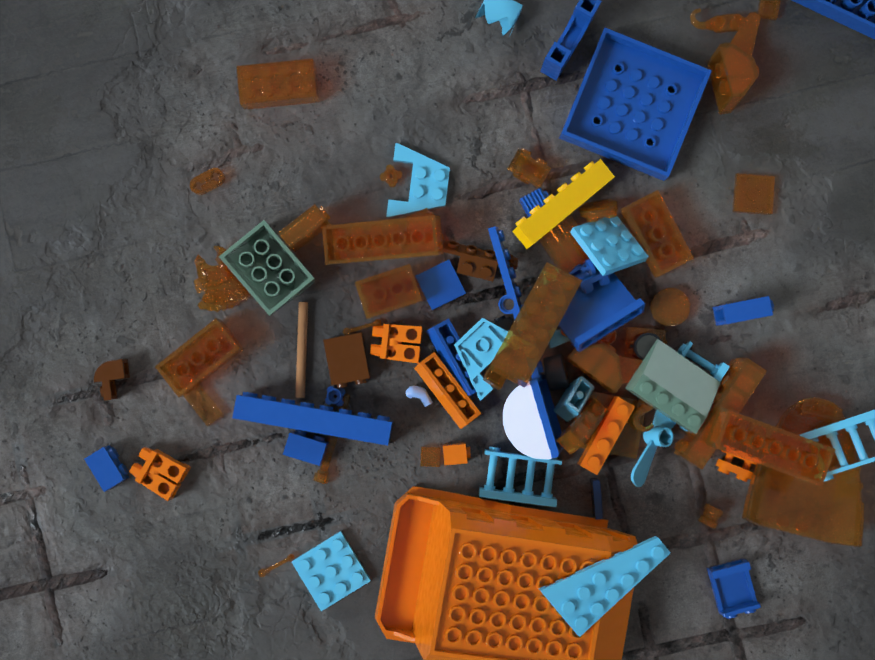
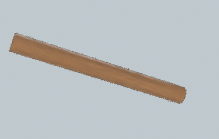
M299 302L295 398H305L308 302Z

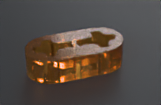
M211 168L194 177L190 181V189L197 195H203L222 185L225 181V174L218 168ZM213 173H217L218 175L220 174V176L218 177V181H215L214 179L209 181L214 177ZM198 181H199L200 183L206 182L205 184H203V185L201 186V188H202L201 190H199V189H197V188L195 189V187L197 186L196 183H197Z

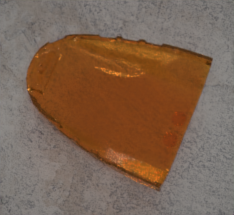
M806 398L796 402L783 413L757 461L746 495L742 519L754 525L826 543L853 547L862 546L864 503L861 497V490L863 489V483L860 480L861 466L833 474L834 479L822 482V479L817 480L816 475H820L821 471L811 446L807 442L802 443L799 436L800 434L845 420L846 418L842 413L843 410L839 406L821 398ZM845 429L837 431L839 434L837 437L848 464L857 463V451L849 432H846ZM826 435L818 437V445L829 471L841 468L830 439Z

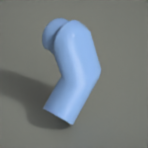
M413 385L406 390L408 398H420L424 407L433 403L423 387Z

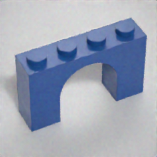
M579 0L561 37L557 42H554L546 55L540 72L557 81L593 21L602 2L601 0Z

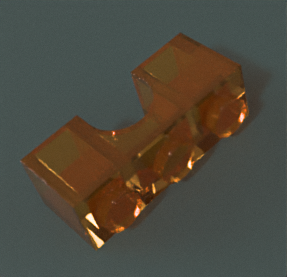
M593 398L583 407L581 413L574 418L575 421L563 431L557 442L571 455L587 442L609 411L596 398Z

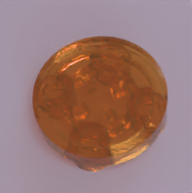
M611 199L588 202L579 207L580 216L586 218L587 222H596L599 220L598 218L605 216L606 218L616 217L618 203Z
M666 288L657 292L651 302L653 319L664 326L681 324L686 320L690 312L688 297L684 292L676 288Z

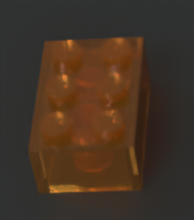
M410 264L355 282L366 319L368 320L422 302Z

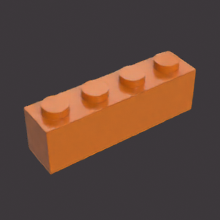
M435 352L422 360L414 368L460 429L482 414Z
M613 397L577 462L578 465L598 475L634 410V405L620 397Z

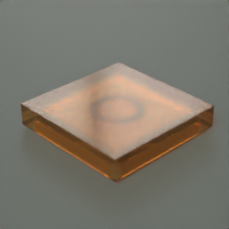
M735 174L733 212L773 214L775 176Z

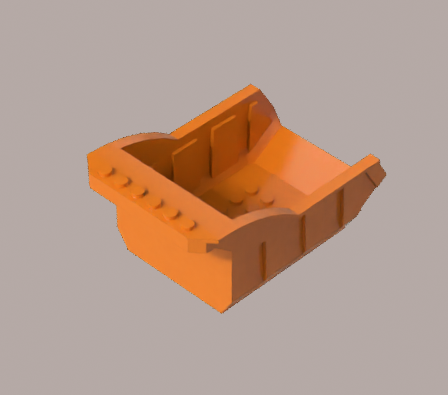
M412 486L394 504L375 619L386 639L415 643L423 660H622L634 587L580 637L551 605L539 588L547 587L555 583L556 580L575 574L576 571L603 559H609L618 552L631 549L634 545L638 544L636 536L607 528L609 520L606 519L596 520L593 517L509 505L453 492Z

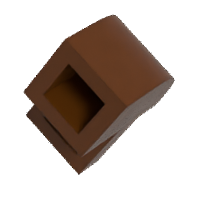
M128 359L107 361L97 368L94 374V382H102L100 393L104 397V401L118 399L115 380L130 378Z

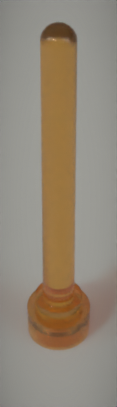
M349 394L343 395L344 404L339 409H347L350 400ZM330 436L321 468L314 474V481L328 484L330 476H328L329 472L327 471L338 437Z

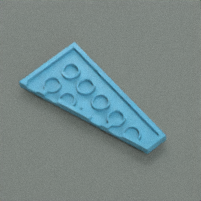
M654 536L634 545L631 549L618 552L609 559L596 562L576 571L575 574L556 580L555 583L547 587L543 586L539 590L580 637L671 552L658 537Z

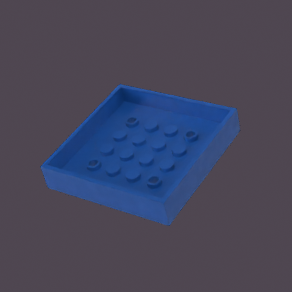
M604 28L559 139L665 181L672 171L712 70ZM616 66L621 68L620 72L615 70ZM668 88H673L674 93H670ZM597 118L600 120V123L595 124L593 120ZM647 140H651L653 145L649 146Z

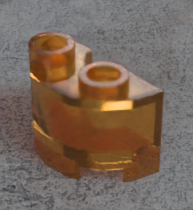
M524 148L518 149L507 171L513 172L512 175L526 184L529 182L536 188H540L551 168L547 166V162L543 159L537 158L535 160L530 157L531 152Z

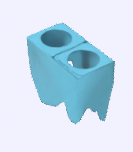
M484 0L475 18L485 15L488 24L500 21L502 34L505 35L513 25L515 26L523 5L514 0Z

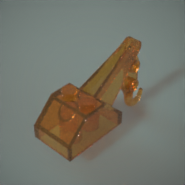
M695 9L690 15V21L694 27L702 30H711L716 33L737 31L732 41L720 44L707 62L708 69L712 70L710 77L719 114H728L734 110L759 76V68L755 63L754 57H752L761 18L758 13L751 12L747 17H743L740 14L717 15L705 22H700L695 16L701 12V9Z
M609 344L591 345L581 352L574 348L565 358L566 361L610 393H616L623 383H628L642 363V360L620 357L615 353L617 350ZM640 398L633 415V425L637 430L647 432L654 425L650 424L647 427H643L639 421L642 415L654 408Z

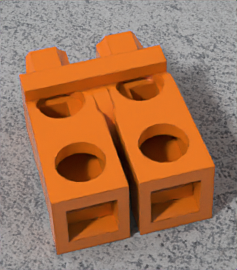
M392 324L373 326L372 336L382 337L381 345L371 344L370 354L380 356L381 359L419 364L421 346L403 345L402 342L421 344L423 327Z
M143 447L139 457L146 460L143 466L134 463L129 472L136 477L135 481L139 484L141 483L167 501L172 500L191 466L179 462L159 449L153 450Z

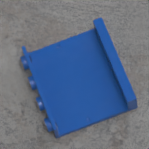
M585 263L575 266L571 272L566 275L562 274L555 282L550 285H544L539 291V301L578 352H581L644 312L645 308L643 300L641 298L635 300L614 273L610 275L609 284L601 286L596 281L592 283L594 290L585 294L572 277L581 272L580 269L585 267Z

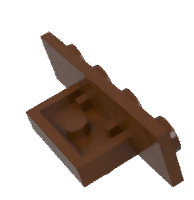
M452 240L444 241L442 252L460 256L456 273L494 281L498 266L494 250H482L474 245H461ZM510 254L511 259L508 260L510 267L517 269L518 258Z

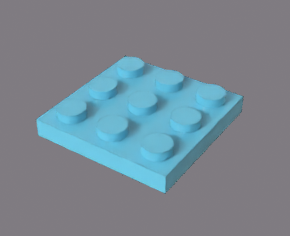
M616 214L575 226L570 231L602 276L645 262L649 257Z
M339 531L291 561L321 611L371 581V578L342 531Z

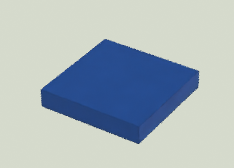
M450 260L415 276L431 310L466 294Z

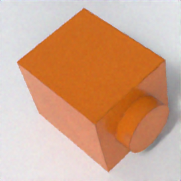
M466 443L443 445L444 466L467 464V459L471 458L470 447H466Z

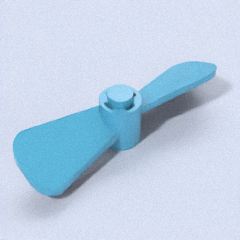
M658 410L655 411L652 426L647 427L643 433V439L647 446L631 473V481L636 487H641L645 483L657 447H668L673 442L674 436L671 429L676 423Z

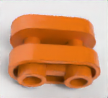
M723 444L721 451L726 453L724 460L718 458L715 465L719 467L717 471L727 475L733 472L737 474V479L745 482L748 479L752 480L755 473L749 471L752 464L758 466L760 458ZM733 457L744 460L742 468L731 464Z

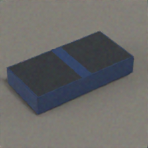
M590 478L592 514L596 520L602 519L601 483L597 478Z

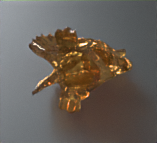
M214 246L213 249L217 252L215 260L218 265H208L203 258L197 255L194 262L198 279L194 280L197 294L202 291L205 292L202 296V301L197 305L199 309L218 312L220 310L225 311L227 308H233L235 305L240 304L241 301L246 300L251 294L219 258L226 249Z

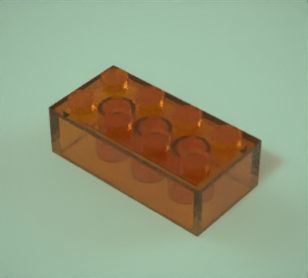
M313 58L236 66L239 100L244 110L319 102L316 65Z
M659 190L620 210L633 237L649 256L646 262L654 278L694 259Z
M215 318L157 364L155 368L176 395L184 397L244 350V348L223 321Z

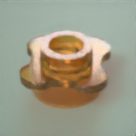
M387 165L385 172L380 174V180L385 181L389 187H395L398 180L402 178V172L395 170L393 165Z

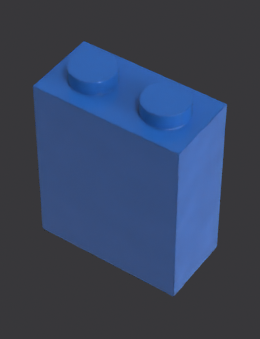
M769 296L713 307L716 326L772 316V311H774V304Z

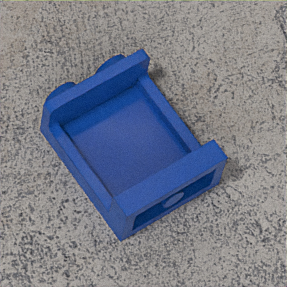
M744 558L707 568L718 612L727 619L735 618L738 616L737 614L743 612L746 614L754 613L756 609L761 608L760 603L756 599L749 570H751L750 563Z

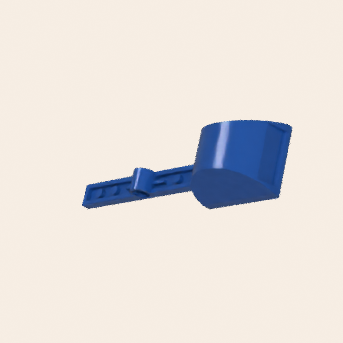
M496 226L488 228L507 295L502 296L499 300V309L504 314H513L520 338L537 347L536 342H532L531 334H533L530 323L526 322V307L524 304L521 305L519 298L522 297L520 287L516 286L514 278H516L515 270L513 267H510L508 261L511 259L508 248L505 249L503 241H505L503 230H499V227ZM508 299H512L514 302V307L511 310L505 306ZM537 348L526 358L532 379L515 388L507 398L503 409V425L509 440L520 452L536 459H552L558 457L566 447L557 413L554 412L555 406L546 376L541 373L544 372L541 360L538 361Z

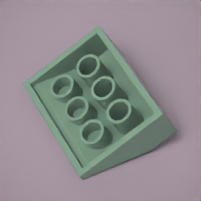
M265 220L219 256L222 262L269 316L315 283L314 277Z
M657 339L625 389L685 430L696 434L707 418L721 382Z

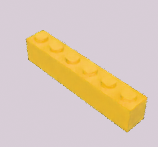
M601 159L596 163L591 161L584 167L585 172L583 174L578 172L570 178L572 183L567 185L565 182L557 189L559 193L556 196L553 194L549 195L543 200L545 205L541 208L537 205L529 212L531 214L529 218L526 219L524 216L515 223L517 227L512 232L526 249L541 239L615 177Z

